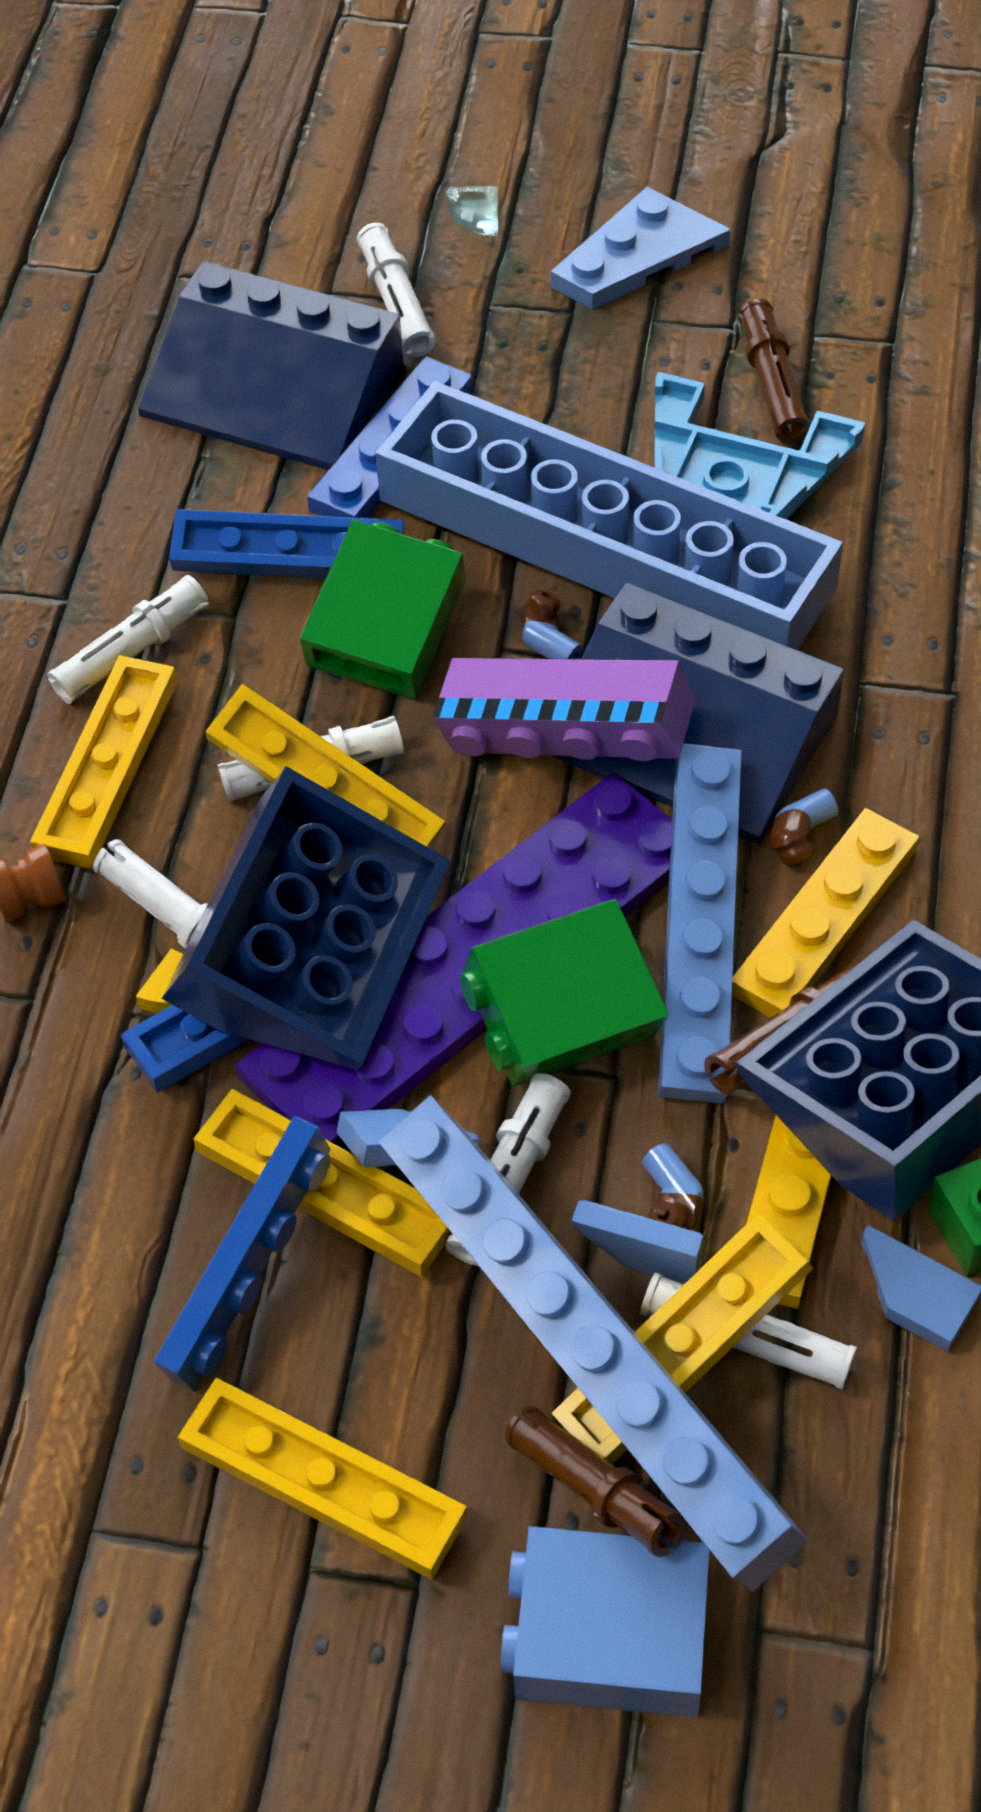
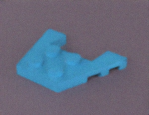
M658 372L655 377L654 468L783 519H787L862 444L864 439L866 422L821 411L816 412L800 450L694 425L693 423L704 401L705 383Z

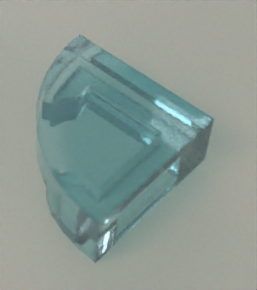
M498 187L446 188L447 207L450 215L458 224L479 234L498 236Z

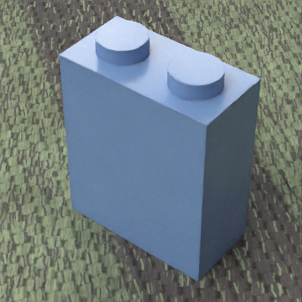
M529 1526L526 1552L513 1551L510 1564L508 1597L521 1599L519 1626H504L500 1671L514 1673L515 1699L698 1718L710 1549L703 1542L682 1541L675 1548L666 1539L658 1538L669 1547L671 1553L664 1557H657L651 1554L643 1544L628 1535Z

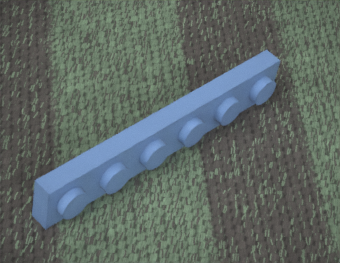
M683 743L680 757L675 761L663 1003L669 1016L661 1026L658 1097L723 1104L727 1094L717 1090L710 1082V1079L723 1072L724 1068L721 1066L712 1073L706 1074L704 1062L706 1057L714 1052H719L730 1044L741 750Z

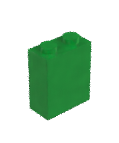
M352 519L299 638L306 666L416 701L466 583L463 553L456 551L451 545L440 540L428 539L423 541L403 535L396 528L385 523L374 522L367 524Z
M616 898L472 947L462 969L463 973L460 974V986L468 1007L472 1011H480L488 1029V1033L485 1034V1043L489 1057L498 1071L505 1069L513 1088L530 1082L532 1076L536 1073L550 1075L655 1037L669 1016Z

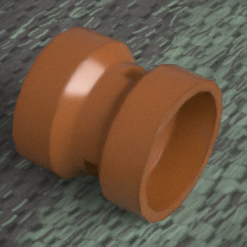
M45 844L27 849L23 858L17 859L18 865L12 866L11 862L3 858L0 859V911L6 924L24 918L28 910L27 904L32 902L33 907L41 905L47 909L66 903L57 872Z

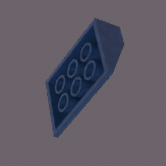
M203 261L179 295L138 406L139 416L329 470L363 431L404 363L400 314Z
M625 583L598 622L581 660L679 661L696 696L684 744L741 750L738 835L758 844L763 839L836 719L844 673L843 668L629 583ZM550 755L602 778L615 772L640 794L673 807L676 759L654 758L650 761H637L629 757H595L583 760L572 756Z
M285 766L259 800L161 999L219 1031L358 1070L363 1065L451 860Z
M915 920L908 923L736 1062L739 1075L842 1187L893 1221L932 1188L934 1177L953 1170L981 1145V958Z

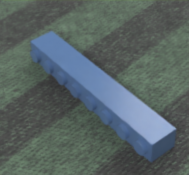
M431 1095L378 1141L732 1578L753 1592L809 1542L802 1531L457 1120Z

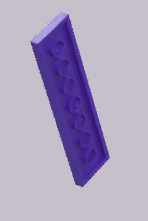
M612 772L427 915L363 1065L358 1070L262 1043L235 1064L238 1079L269 1109L289 1120H292L295 1115L318 1126L326 1140L341 1148L345 1143L337 1134L340 1112L389 1109L487 1030L480 1011H472L468 1007L460 986V974L463 973L462 969L472 947L615 898L626 918L669 883L672 819L615 772Z

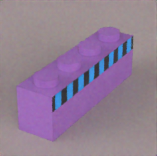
M452 658L432 718L453 752L467 756H480L484 753L515 754L524 758H534L539 755L572 756L583 760L595 757H629L637 761H650L654 758L679 759L696 696L679 661Z

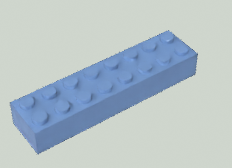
M437 381L430 385L375 453L380 501L613 598H616L625 583H629L798 650L838 588L843 542Z

